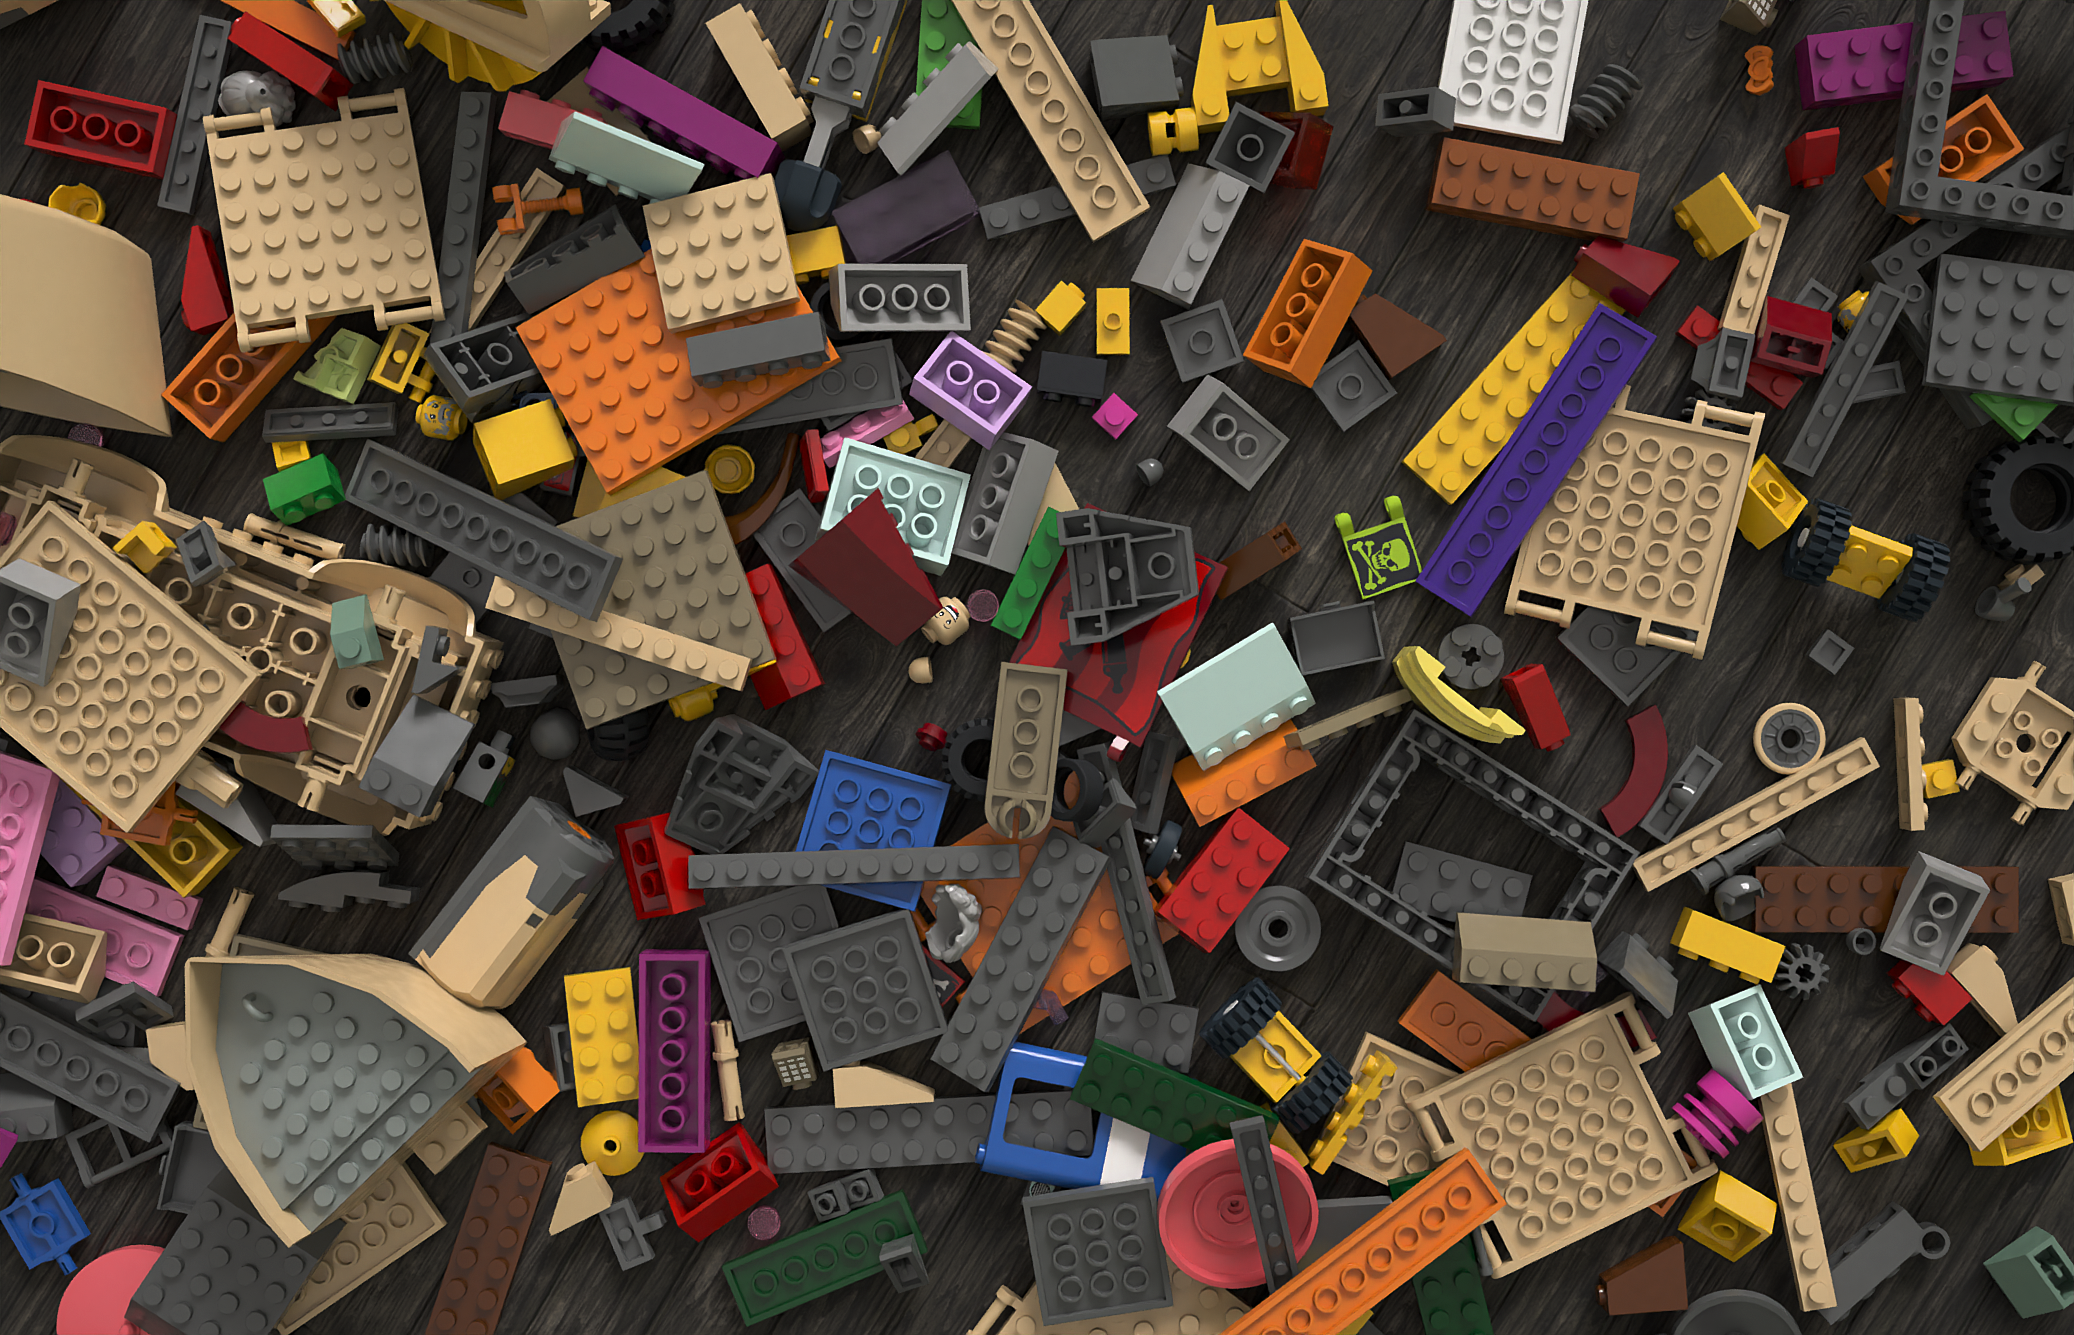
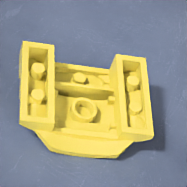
M1403 647L1392 661L1400 683L1404 688H1408L1412 700L1428 716L1447 729L1471 739L1501 744L1504 738H1513L1514 735H1522L1526 731L1500 709L1480 707L1478 710L1438 679L1445 666L1421 647Z

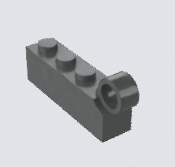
M1892 1201L1827 1258L1837 1306L1815 1311L1830 1325L1842 1321L1849 1315L1851 1308L1857 1302L1869 1298L1874 1293L1875 1287L1882 1280L1894 1276L1899 1271L1900 1265L1909 1257L1916 1256L1919 1253L1929 1259L1943 1257L1950 1247V1238L1947 1232L1932 1222L1917 1223L1903 1207ZM1936 1231L1938 1236L1936 1245L1930 1249H1924L1922 1246L1923 1237L1928 1232Z

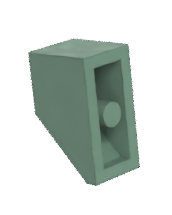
M365 594L332 603L330 637L339 669H353L383 661L384 657L368 596Z

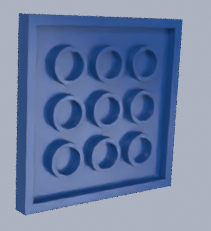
M825 750L795 852L935 847L952 785ZM925 881L820 886L916 912Z

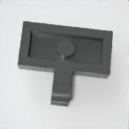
M631 1196L611 1203L609 1208L599 1212V1216L623 1271L655 1257L646 1233L663 1227V1224L667 1222L663 1209L640 1219Z

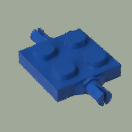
M23 1173L11 1178L9 1181L19 1197L15 1199L11 1206L0 1211V1220L29 1270L42 1262L56 1259L62 1269L64 1276L76 1270L78 1267L68 1251L72 1249L75 1243L91 1233L59 1178L43 1187L34 1189L30 1188Z

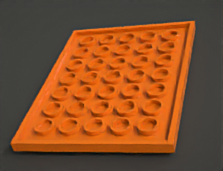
M652 249L644 252L645 257L607 276L599 278L515 328L606 493L611 496L841 362L840 357L827 337L831 361L822 362V365L817 368L805 369L801 366L791 368L788 373L782 375H770L769 373L756 375L754 380L747 382L725 381L722 386L717 388H704L699 386L692 378L686 338L813 313L799 287V302L671 334L667 327Z

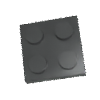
M1223 299L1160 321L1181 384L1244 362Z
M1359 340L1323 365L1313 386L1310 388L1342 433L1397 394Z

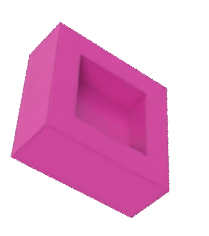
M1113 393L1092 416V419L1116 440L1138 414Z

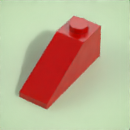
M196 225L191 228L181 296L184 310L181 311V316L188 329L204 336L218 331L234 313V306L209 230Z

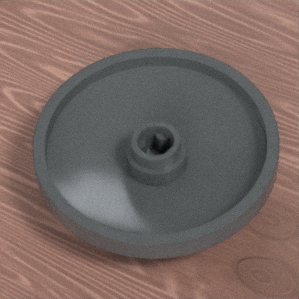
M1741 1289L1717 1291L1697 1299L1688 1306L1687 1310H1684L1679 1315L1670 1335H1802L1795 1319L1781 1304L1761 1293Z

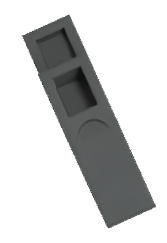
M353 869L338 871L297 883L279 892L278 899L289 901L288 906L297 908H308L309 904L321 905V910L327 912H341V908L353 905L354 896L355 902L374 904L375 899L387 901V906L407 908V904L419 900L420 888L388 883L390 870Z
M1946 1023L1944 1026L1941 1025L1908 1044L1873 1069L1859 1081L1862 1086L1842 1103L1861 1129L1869 1130L1915 1089L1923 1090L1969 1049L1950 1023Z

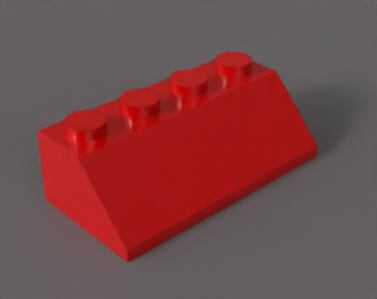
M771 564L763 565L745 573L777 661L750 675L765 710L825 684L785 591Z

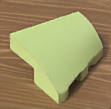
M341 328L331 338L330 343L314 355L317 361L305 373L298 371L293 379L354 405L381 346L364 335Z

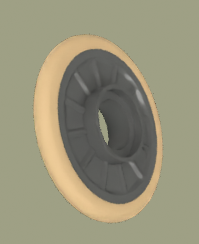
M1782 703L1768 709L1759 718L1753 733L1754 748L1761 762L1769 769L1787 775L1795 774L1817 762L1824 751L1826 741L1825 730L1819 717L1809 708L1797 703ZM1788 729L1795 731L1798 738L1797 743L1792 748H1786L1781 741L1782 734Z

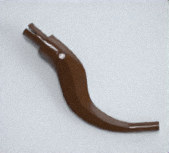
M787 434L778 474L767 491L746 511L725 517L734 545L739 544L755 533L778 506L792 474L800 439L798 434Z

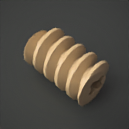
M1017 299L1015 303L1020 310L1009 308L1008 314L1012 321L1007 319L1000 321L1005 332L994 330L993 336L997 342L987 340L985 346L990 353L983 352L1014 373L1017 369L1012 364V360L1020 362L1025 360L1019 350H1032L1026 340L1028 338L1039 340V336L1034 329L1040 328L1045 330L1047 328L1039 314Z

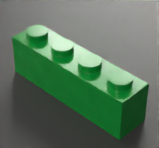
M1049 506L991 626L1020 640L1065 550V547L1059 546L1056 513L1059 511Z

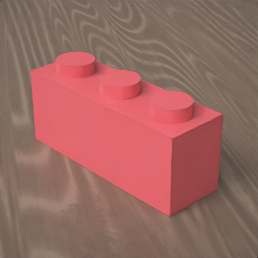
M521 90L520 94L509 91L498 129L507 137L552 150L561 122L576 110L571 109L569 103L558 99H552L551 103L539 100L540 96L527 90ZM583 108V112L576 111L608 124L602 118L603 114L588 108Z

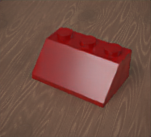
M671 812L614 825L637 920L673 915L706 905L703 896L704 889H689L688 855H695L692 847L666 835L664 832Z
M740 1122L711 1141L705 1153H694L660 1177L678 1227L697 1242L702 1241L779 1187L774 1174L768 1167L767 1159Z

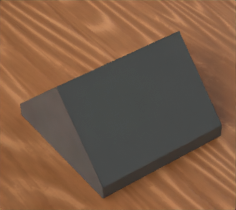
M1236 102L1206 164L1265 193L1295 132Z

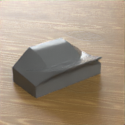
M1722 328L1714 339L1698 346L1691 380L1702 385L1709 394L1740 401L1743 397L1756 335Z
M563 675L491 683L492 693L500 698L506 708L550 703L564 689Z

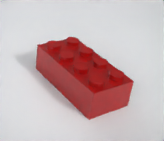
M38 80L24 145L43 154L163 180L177 114L168 108Z
M1238 807L1225 816L1154 908V913L1202 953H1211L1290 848Z

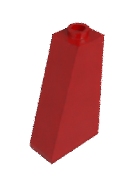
M245 11L243 16L237 18L232 24L231 34L227 39L335 112L339 108L337 97L347 96L353 87V84L334 68Z

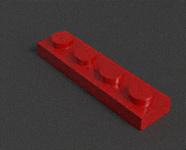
M1697 305L1692 309L1675 334L1697 350L1699 345L1709 342L1718 335L1720 330L1717 329L1720 321ZM1751 361L1745 383L1748 388L1779 410L1785 409L1803 384L1801 380L1790 372Z

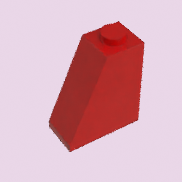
M1528 664L1500 678L1534 748L1541 750L1545 748L1549 752L1564 745L1563 739L1570 736L1571 733L1543 664Z

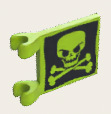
M1390 496L1384 499V505L1391 521L1356 533L1348 513H1340L1334 517L1362 599L1413 583L1422 572L1398 496Z

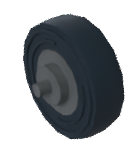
M1167 820L1157 836L1154 835L1152 840L1145 838L1143 844L1148 846L1146 850L1148 855L1143 865L1144 874L1157 879L1164 871L1167 863L1170 864L1173 859L1179 861L1181 855L1176 853L1178 849L1176 845L1182 832L1180 825Z

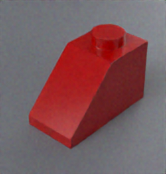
M1839 127L1805 133L1785 147L1791 186L1803 184L1804 189L1824 185L1825 179L1835 173L1840 135Z

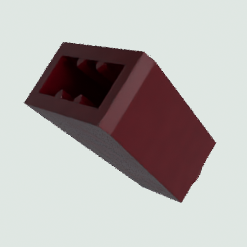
M1598 236L1590 246L1584 244L1573 260L1578 264L1571 276L1639 318L1668 284L1680 261L1671 256Z

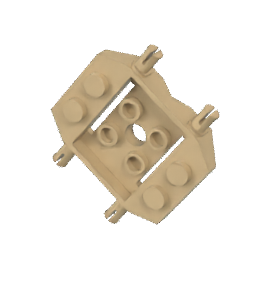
M2036 661L2032 662L2024 677H2018L2017 679L1990 678L1951 738L1959 761L1965 767L1955 784L1968 790L1977 774L1998 784L2020 802V805L2010 819L2024 826L2031 812L2037 807L2068 810L2074 801V712L2036 688V682L2046 669L2044 665ZM2066 732L2070 733V737L2037 788L2033 787V783L2043 771L2044 766L2061 743ZM2022 734H2026L2030 739V747L2025 752H2021L2016 745L2018 737Z

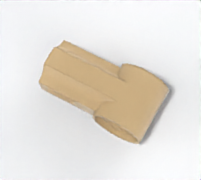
M200 750L175 781L186 788L198 790L222 808H228L240 795L244 784L215 765V759L205 751Z

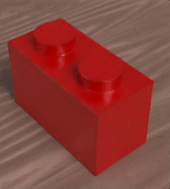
M1901 959L1887 972L1894 981L1891 985L1894 990L1905 999L1910 997L1917 1005L1914 1008L1916 1013L1928 1023L1934 1021L1944 1026L1973 999L1947 971L1943 976Z

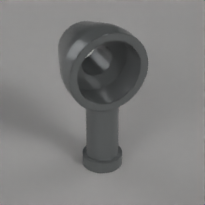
M2021 577L2014 584L2003 590L1995 586L1987 588L1981 593L1976 602L1975 613L1987 620L2002 622L2009 620L2015 611V604L2011 600L2022 594L2029 593L2032 589L2030 582L2026 578Z

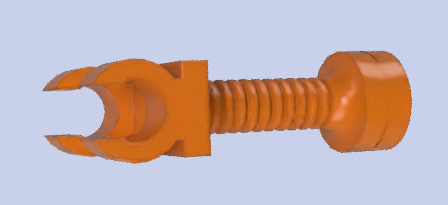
M518 184L500 185L492 188L495 203L514 201L516 218L497 220L500 235L526 233L524 215L530 214V212L533 214L540 213V211L563 210L564 208V210L570 212V215L584 214L580 188L566 189L565 196L559 197V199L556 197L549 198V200L548 198L546 200L539 199V201L530 200L529 202L522 201Z

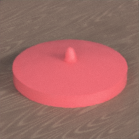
M1229 1139L1215 1142L1194 1151L1172 1170L1164 1182L1159 1195L1157 1220L1160 1237L1167 1254L1185 1274L1210 1286L1239 1289L1267 1283L1234 1140ZM1270 1144L1296 1262L1298 1263L1309 1249L1315 1237L1319 1215L1318 1203L1311 1180L1300 1163L1286 1151Z
M152 1245L125 1246L109 1251L85 1266L70 1282L61 1299L57 1315V1335H150L125 1319L124 1316L131 1298L165 1248Z

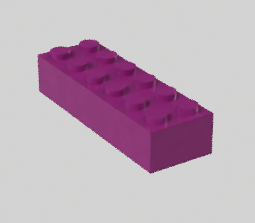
M2006 11L1962 16L1951 92L1996 87L2012 78L2013 69ZM1913 22L1807 35L1795 45L1802 111L1902 98Z
M603 46L583 80L590 89L589 95L595 98V102L610 112L617 108L630 123L640 128L643 124L647 125L653 131L652 134L669 144L673 139L682 147L681 150L695 159H699L700 155H702L710 162L712 168L724 175L731 171L739 178L738 181L753 177L759 178V176L769 173L774 178L780 163L785 158L777 142Z
M645 949L639 954L638 1152L705 1153L710 1146L711 955L709 949Z

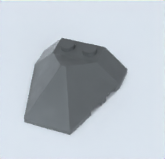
M1090 508L1056 513L1059 546L1067 548L1074 611L1067 612L1071 646L1105 642L1199 595L1191 527Z
M735 714L715 718L695 744L664 832L666 835L710 855L724 854L750 835L749 830L763 819L769 821L776 816L774 811L788 801L793 803L799 799L818 776L819 770L785 739Z

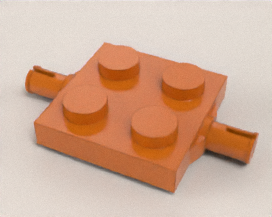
M174 781L133 832L126 833L101 812L100 835L167 846L170 845L173 826L176 820L195 824L198 817L192 816H197L198 810L179 807L176 792L180 784ZM81 799L82 804L93 805L87 799Z

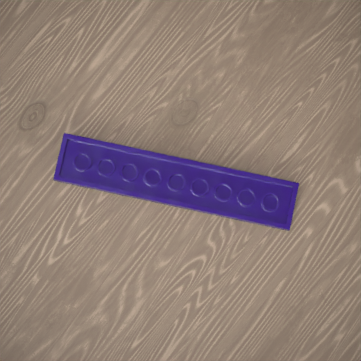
M1598 304L1416 579V583L1471 618L1473 617L1656 342V335L1603 304Z

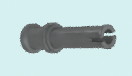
M1773 824L1725 854L1719 853L1701 867L1688 870L1689 878L1695 888L1702 895H1706L1709 893V888L1734 876L1735 871L1786 842L1785 835L1779 827L1777 828L1776 824Z

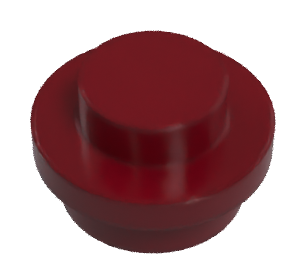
M924 723L923 727L918 728L915 733L919 739L918 743L930 751L943 749L947 742L945 740L948 735L947 732L932 723Z

